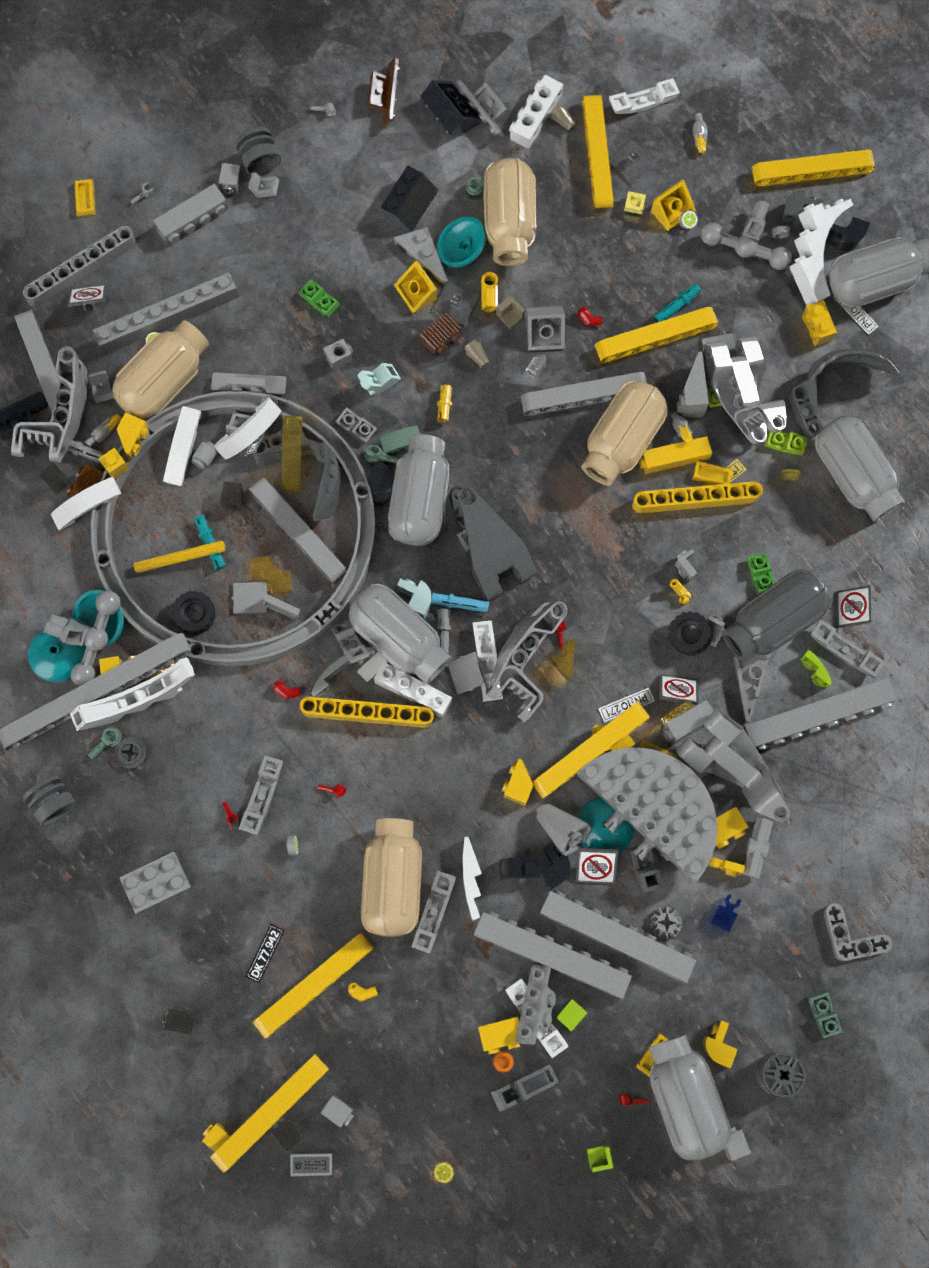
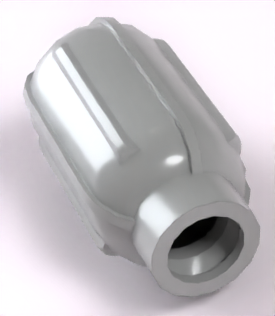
M896 237L837 257L833 261L829 273V287L833 296L843 306L853 308L913 288L919 282L922 275L929 273V239L922 238L912 242L907 238Z
M856 415L841 416L821 429L815 439L816 451L846 499L854 507L866 510L872 521L876 522L893 513L905 503L897 490L899 487V475L896 468L862 418Z
M424 434L411 436L408 452L396 464L388 514V530L394 540L406 545L424 546L432 543L442 529L450 474L448 461L444 457L446 443L438 437Z
M380 583L372 584L363 590L351 604L349 618L354 630L397 670L408 675L416 674L425 684H429L444 670L452 659L440 647L437 631L386 585Z
M686 1035L649 1047L654 1060L650 1071L651 1087L675 1152L686 1160L705 1159L721 1152L729 1145L732 1133L706 1060L698 1052L691 1050Z

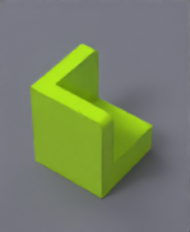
M570 999L565 1005L566 1007L557 1016V1019L572 1032L587 1012L573 999Z
M605 1145L587 1149L592 1172L613 1168L609 1146Z

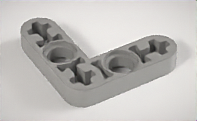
M832 903L825 907L824 917L833 952L838 960L848 961L888 952L892 948V940L885 934L851 941L843 908L837 903ZM832 907L834 910H838L836 920L841 919V923L831 924V922L835 921L834 916L829 914ZM837 926L844 930V935L841 938L834 935V928ZM880 938L882 941L887 942L884 949L882 946L874 947L875 952H873V943L880 942ZM860 942H864L868 946V951L865 954L858 950ZM842 946L844 949L853 948L854 951L847 953L846 957L839 953L842 950Z

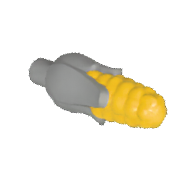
M697 113L695 114L696 122L693 124L695 146L698 148L699 153L703 154L706 152V141L708 140L707 126L702 120V114Z
M677 412L672 413V425L678 433V437L681 436L686 443H691L693 440L691 434L693 432L687 420L679 416Z
M116 414L111 418L107 417L103 423L92 430L90 433L91 437L85 441V444L91 447L95 442L99 443L105 440L115 430V427L121 421V416Z

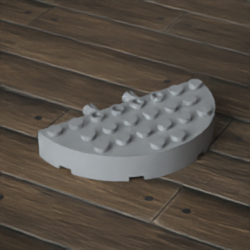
M624 748L608 752L593 759L577 772L578 777L614 809L615 813L603 824L607 829L609 828L611 833L623 821H627L644 836L645 840L633 851L637 856L643 850L638 856L639 859L643 860L653 848H657L695 884L698 882L708 867L714 852L717 837V820L714 805L706 787L688 766L673 756L657 750Z

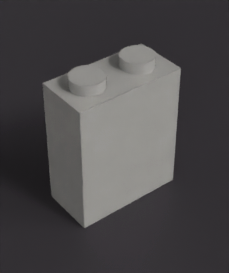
M703 701L667 722L662 728L663 733H661L664 741L673 746L704 728V721L714 712L708 701Z

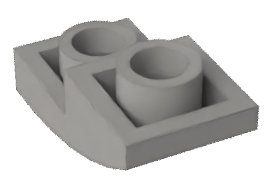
M347 407L335 421V424L364 443L377 430L370 422L363 417L360 418Z

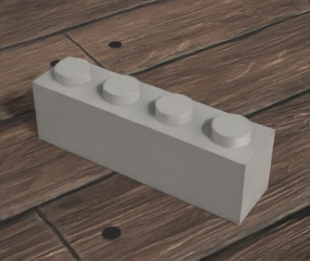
M214 183L154 219L153 222L160 236L169 245L170 243L177 242L185 234L192 233L200 225L207 224L213 217L222 215L228 209L227 201Z

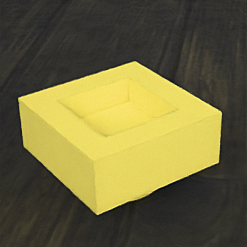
M628 191L624 211L642 214L646 195Z

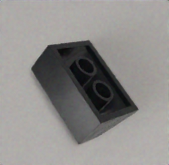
M432 80L420 95L424 105L434 113L435 119L441 122L445 127L444 130L449 135L461 136L482 122L477 111L470 106L469 101L459 92L453 81Z
M407 165L380 207L381 218L408 233L413 232L439 190L422 172Z

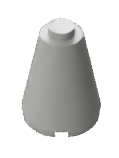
M551 804L541 805L536 812L537 820L561 854L565 856L575 853L579 848L577 845L581 841L585 842L590 834L591 827L586 822Z

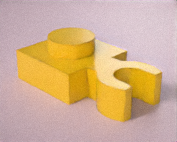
M711 857L708 864L709 867L726 871L725 874L732 877L743 874L745 865L726 860L723 861Z

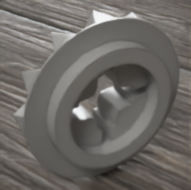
M669 907L657 909L652 914L650 920L652 931L662 939H671L677 936L683 924L681 915L675 909ZM666 914L669 921L675 922V924L668 926L667 932L665 925L658 923L665 920Z

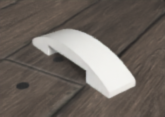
M672 78L658 82L656 87L629 95L623 92L609 96L608 99L616 114H629L659 106L677 97L680 92Z
M270 397L262 402L255 409L256 413L230 436L226 434L214 444L213 447L225 460L253 443L279 416L281 409Z
M111 477L68 499L51 513V516L58 530L61 531L75 523V519L102 503H108L122 493L114 478Z
M522 978L505 990L520 1014L527 989ZM552 1022L549 1025L548 1033L540 1031L537 1033L538 1040L551 1058H554L569 1047Z

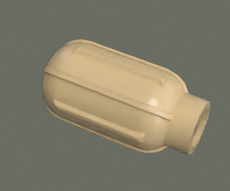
M516 157L491 163L485 170L484 227L486 230V240L493 246L494 262L503 266H517L527 261L528 247L534 241L536 230L535 175L525 162Z
M183 320L173 331L156 333L117 373L112 389L113 398L125 412L139 419L151 418L158 414L198 373L199 356L209 347L208 340L195 326L186 320Z
M629 381L618 390L588 438L587 448L589 454L581 467L590 478L598 483L610 486L618 474H624L635 467L667 416V403L658 388L645 382Z
M377 819L375 837L369 841L364 854L361 921L364 928L370 933L387 937L403 936L413 931L418 923L422 852L418 841L413 838L414 822L411 820Z

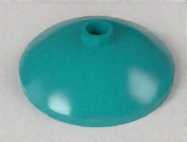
M469 216L458 218L448 224L440 234L437 242V254L440 260L445 265L454 268L468 265L474 261L485 246L486 230L484 225L478 219Z
M91 590L81 595L75 603L72 617L90 625L89 628L93 627L99 612L95 605L96 597L103 590ZM121 606L116 613L109 616L105 628L108 636L106 646L113 644L122 632L124 616Z
M44 629L41 630L32 639L28 649V660L32 670L40 678L50 682H63L71 679V670L75 665L81 663L86 646L84 644L80 646L63 643L60 640L61 638L43 633ZM53 648H57L56 653H51Z
M596 798L586 803L577 815L578 819L586 822L591 827L587 840L580 842L584 848L614 849L620 853L631 842L634 827L627 821H623L613 833L609 831V828H604L603 822H607L615 811L602 798Z

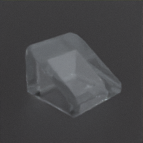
M545 355L533 357L525 372L535 378L538 377L546 364L547 357Z

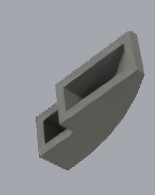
M551 1064L491 1092L500 1112L535 1096L559 1082Z

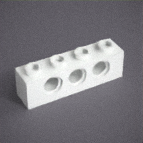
M544 75L542 80H538L535 85V92L528 96L527 105L525 108L522 107L520 109L517 121H513L509 129L511 132L510 140L528 149L562 95L563 83L547 75Z
M385 662L382 663L374 677L375 684L420 707L430 708L433 714L441 718L444 717L452 702V697L397 670Z

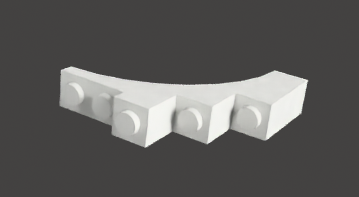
M840 199L832 203V207H830V204L823 207L822 203L816 206L812 203L804 207V212L798 215L805 231L799 234L800 237L794 240V243L801 257L795 259L796 263L789 267L806 306L831 296L824 273L823 253L825 241L836 218L843 211L853 206L851 199L846 201Z
M183 658L162 673L135 687L107 698L78 705L70 713L76 730L79 731L115 723L125 714L143 711L154 702L174 698L182 691L181 687L195 676L193 667L188 658Z

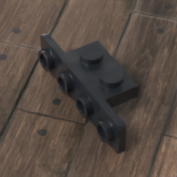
M41 391L0 409V438L2 441L13 437V430L17 423L35 422L32 414L48 407V403Z

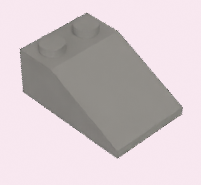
M702 351L697 354L682 395H679V402L676 405L677 413H680V416L685 419L702 418L709 404Z

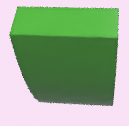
M309 280L298 292L310 305L327 318L340 306L338 300L327 294L324 288L312 280Z
M766 553L747 557L751 577L757 595L775 584L771 574L772 568Z

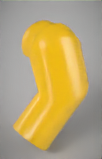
M351 983L348 986V993L358 1001H365L378 996L375 986L368 989L360 987L357 983Z

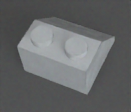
M562 306L526 308L528 351L565 349V313Z

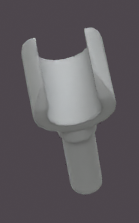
M327 103L325 106H311V111H326L328 117L336 115L332 103Z
M149 183L142 185V192L130 201L132 205L143 197L150 198L153 195V188L148 190Z

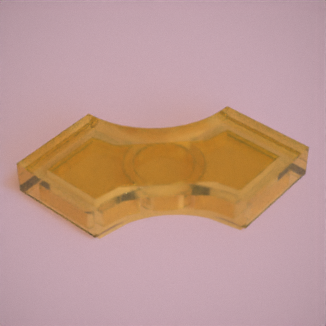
M270 556L251 558L253 578L266 581L271 586L273 594L292 592L290 572H282L275 568Z
M688 700L659 719L658 723L661 728L667 722L693 708V703Z

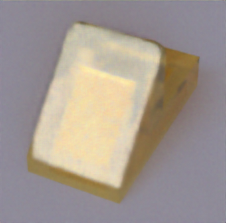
M568 639L567 643L563 644L562 656L565 657L550 656V662L566 681H571L575 639Z

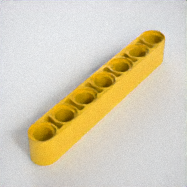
M583 96V115L593 204L595 209L613 207V191L602 96Z
M871 150L760 162L752 166L756 186L860 175L875 170Z
M705 307L603 339L594 346L600 362L607 363L712 330L719 323L713 308Z
M743 482L641 491L635 495L632 508L637 513H651L752 504L758 501L763 488L758 482ZM749 490H754L757 495H751ZM730 492H736L738 497H733ZM712 493H717L720 498H713ZM693 495H699L702 500H695ZM674 497H681L683 502H677ZM656 498L663 499L665 503H657ZM637 500H644L646 505H639Z
M305 697L300 702L301 712L309 718L421 728L431 726L434 721L433 711L430 708L319 697ZM307 703L314 704V709L305 711L304 706ZM326 705L334 707L330 713H325L323 709ZM347 706L353 708V712L349 715L342 712ZM365 708H369L373 712L370 716L366 717L362 715V711ZM384 710H389L392 715L389 718H383L381 713ZM403 712H409L411 717L408 720H403L400 715ZM421 714H429L430 720L427 722L420 720Z
M636 702L532 782L534 788L542 799H545L577 775V772L586 764L603 755L640 727L650 716L641 704Z
M362 932L359 933L254 1020L253 1024L266 1039L364 958L374 947Z
M316 1054L313 1055L210 1158L225 1173L329 1068Z

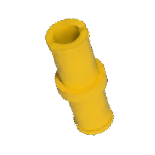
M441 385L440 399L437 401V406L439 407L437 422L448 423L449 408L452 407V402L450 401L452 387L450 385Z

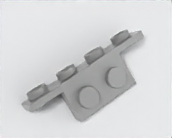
M458 80L456 83L460 87L458 89L464 97L467 96L470 99L468 103L474 110L478 109L480 112L479 117L482 121L490 124V131L495 136L499 135L503 138L505 134L496 122L509 110L487 83L472 94L467 86Z
M213 372L211 390L222 392L250 391L285 395L287 379L285 376Z
M546 965L531 966L515 1040L518 1044L534 1045L538 1031L548 1033L549 1025L552 1022L551 1013L556 997L555 993L548 987L551 968Z

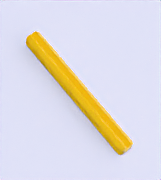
M217 541L135 562L133 564L134 571L141 573L225 551V544L223 541Z

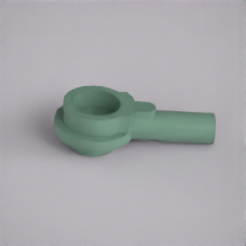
M474 177L468 180L466 190L469 194L479 195L482 193L484 179Z
M370 445L364 451V458L369 462L381 460L396 465L400 459L387 455L376 445Z
M115 727L105 729L101 737L102 741L87 755L93 760L107 746H116L122 739L120 730Z

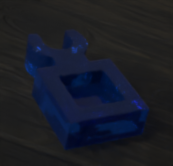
M730 894L725 897V907L719 905L710 922L726 932H730L738 915L733 910L741 903V900L737 899L734 905L731 904L729 901L731 898Z

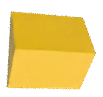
M682 179L653 201L651 212L666 230H670L679 223V216L682 212L688 210L696 212L685 181Z
M415 261L394 284L413 314L437 301V289L418 261Z

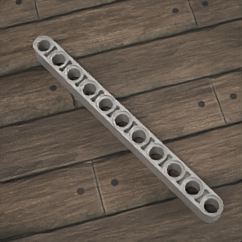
M179 633L1 728L0 741L4 750L15 749L71 719L70 713L78 705L115 695L188 656L192 651L184 634Z

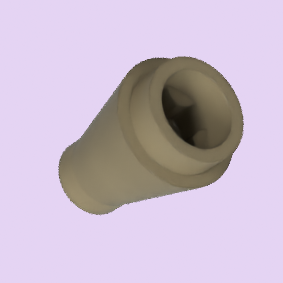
M561 104L557 105L550 113L552 119L566 128L567 131H570L576 124L566 107Z
M473 340L464 347L465 354L477 363L480 368L489 363L480 342Z

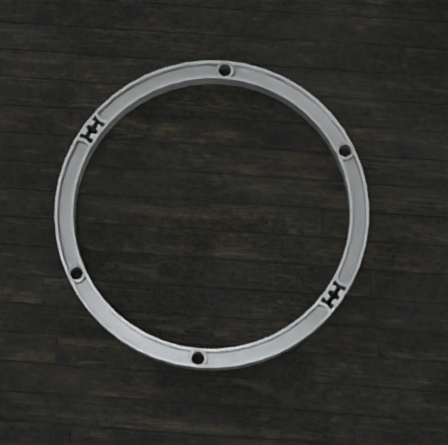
M224 391L199 395L174 404L148 419L146 423L152 435L149 433L147 438L142 440L140 451L137 456H134L133 460L128 459L123 445L117 450L129 468L127 472L115 479L119 490H121L130 471L148 449L161 438L176 430L182 406L200 410V419L221 414H233V412L255 414V409L270 397L281 409V413L276 418L277 420L300 427L303 432L310 435L317 442H324L331 448L353 492L358 518L354 554L342 582L330 599L315 614L297 627L267 640L249 644L222 645L200 642L185 637L192 652L195 648L202 649L199 655H193L191 652L188 656L184 657L189 660L210 665L242 666L268 662L289 655L307 646L330 629L347 611L365 581L372 560L376 529L374 504L365 472L350 446L332 426L305 407L289 400L250 391ZM106 470L103 473L101 481L111 478V476L108 474ZM360 490L367 491V493L362 496L357 494ZM116 497L108 503H102L92 509L91 545L94 561L105 590L112 591L118 595L125 619L146 639L157 645L177 633L168 630L148 616L131 598L119 576L113 555L111 531L113 513L118 498ZM103 558H109L107 563L100 564ZM325 614H327V615H330V614H331V618H330V619H329L328 617L325 618L324 615H325Z

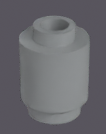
M210 441L202 442L193 454L191 462L202 470L208 467L218 453L213 447L214 444Z

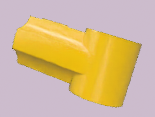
M486 272L481 279V310L486 312L495 311L497 306L498 278L493 272ZM486 281H491V282H493L494 284H493V285H487V284H485V282H486Z

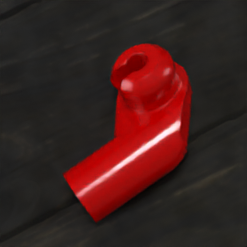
M586 307L579 308L578 317L585 325L602 326V316H592Z
M275 681L273 689L283 699L301 696L300 687L289 689L284 685L283 681Z

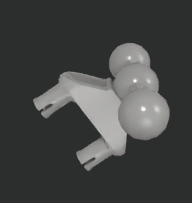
M756 201L751 216L746 218L742 236L739 238L724 233L721 225L714 222L706 224L701 230V238L705 244L715 246L722 243L735 248L736 253L742 258H749L755 255L767 259L776 270L786 269L792 261L791 252L787 248L777 247L772 250L757 243L766 224L764 218L770 205L767 202Z
M103 591L96 597L95 605L99 612L94 626L89 628L90 625L73 617L66 619L52 614L50 622L47 621L43 633L61 638L60 640L66 644L80 646L84 644L86 646L81 663L75 665L71 670V679L78 686L96 677L92 666L97 651L102 650L107 645L108 636L105 628L109 616L118 611L121 603L118 595L112 591Z

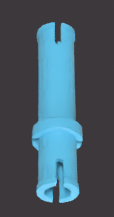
M432 593L431 605L447 606L448 609L453 607L488 612L489 601L453 596L454 594Z

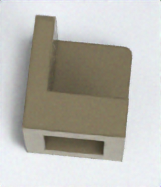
M508 296L496 306V315L510 329L524 318L525 310L511 296Z

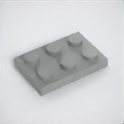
M175 852L119 877L135 914L191 888Z

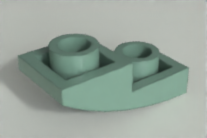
M412 426L379 437L383 451L390 455L403 448L408 450L410 437L419 435L420 432L417 426Z
M823 991L808 996L807 998L822 1038L842 1033L829 993Z

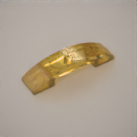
M283 416L282 491L301 492L303 416Z

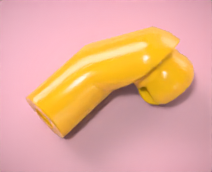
M677 579L671 580L670 586L680 596L679 602L688 604L691 599L689 591Z

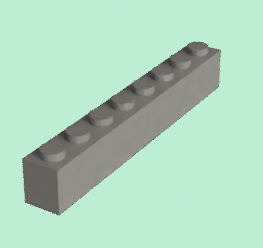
M228 272L98 327L93 332L103 353L106 354L142 339L150 333L158 332L239 297L238 291Z
M887 678L745 725L743 728L756 749L761 751L766 749L768 744L773 743L776 746L784 743L786 738L791 737L794 740L802 737L804 732L809 731L812 734L820 731L822 726L827 725L830 728L838 725L840 720L845 719L848 722L856 719L858 714L863 713L866 716L874 713L876 708L881 707L882 710L893 706L892 703L897 700L890 679Z
M554 890V893L551 891L548 893L539 915L682 983L688 982L697 961L692 959V954L683 950L680 953L674 950L675 946L667 942L661 944L655 941L656 937L648 933L642 935L637 932V928L627 924L625 927L619 924L620 920L612 916L606 918L601 915L602 912L598 909L591 907L589 910L583 907L584 903L579 900L572 899L570 901L564 898L565 894L560 891Z
M489 910L487 913H482L473 936L540 965H546L554 971L619 999L624 998L632 977L628 974V970L617 966V969L609 966L610 962L600 958L598 961L591 959V954L582 950L579 953L572 950L573 947L562 942L561 945L554 943V938L545 934L540 937L535 934V930L529 927L519 928L517 927V922L506 918V921L498 919L499 915Z

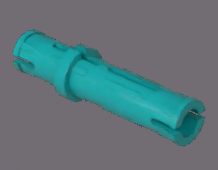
M694 283L684 292H680L675 300L653 316L654 321L658 323L667 320L679 309L689 305L690 301L702 292L699 285Z
M205 515L195 517L193 521L200 533L198 536L203 540L204 545L216 542L213 537L214 532L209 528ZM220 552L209 555L216 571L227 566Z

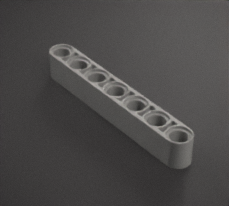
M128 226L119 227L28 284L23 290L28 304L32 307L44 304L134 247L136 240L132 229Z
M31 309L15 315L14 318L50 410L53 412L59 380L55 376V365ZM67 396L63 398V403L68 402ZM67 414L61 415L59 421L65 420Z
M636 372L525 393L520 397L524 415L532 416L612 401L618 390L629 381L647 383L644 372Z
M264 477L248 488L257 502L332 584L347 572L344 565Z

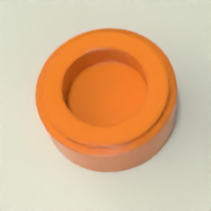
M502 1051L495 1055L493 1064L499 1072H508L512 1069L514 1060L510 1053Z

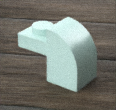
M382 363L372 372L361 371L357 375L361 380V386L368 390L371 396L388 390L401 379L393 365L388 363Z
M400 578L397 590L412 597L408 605L425 619L431 607V591L423 581H420L417 587L413 581Z

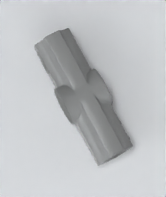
M755 818L752 835L748 839L745 850L747 855L742 874L745 877L751 879H759L763 861L768 854L770 845L768 840L773 826V822L768 819Z

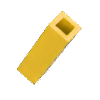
M705 436L693 439L691 443L684 441L645 450L639 460V465L641 469H644L645 474L696 463L697 461L709 460L712 450L708 437Z

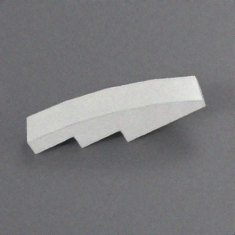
M182 406L163 482L182 487L192 456V447L197 434L196 429L201 417L200 410Z
M492 621L474 622L472 624L476 654L486 684L481 685L483 702L503 699L502 692L496 699L486 694L497 662Z
M465 837L462 858L463 883L471 919L475 921L480 919V915L474 899L481 897L475 878L481 876L482 873L469 837Z

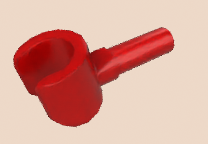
M564 621L555 630L560 649L564 648L562 632L567 630Z
M338 783L335 788L318 785L317 788L318 790L333 793L337 797H342L347 790Z
M223 802L222 805L227 813V823L230 829H233L231 825L233 822H238L240 826L241 823L237 814H233L227 802Z
M630 1093L619 1095L620 1104L623 1106L648 1104V1099H631Z

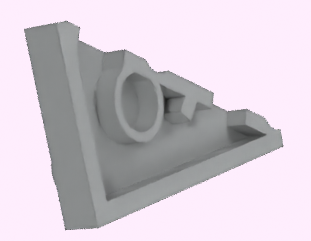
M427 227L394 237L395 243L401 245L406 250V253L415 258L425 270L428 269L435 279L444 285L448 284Z
M755 653L745 661L739 660L736 656L733 657L744 723H749L753 715L771 653L767 655Z

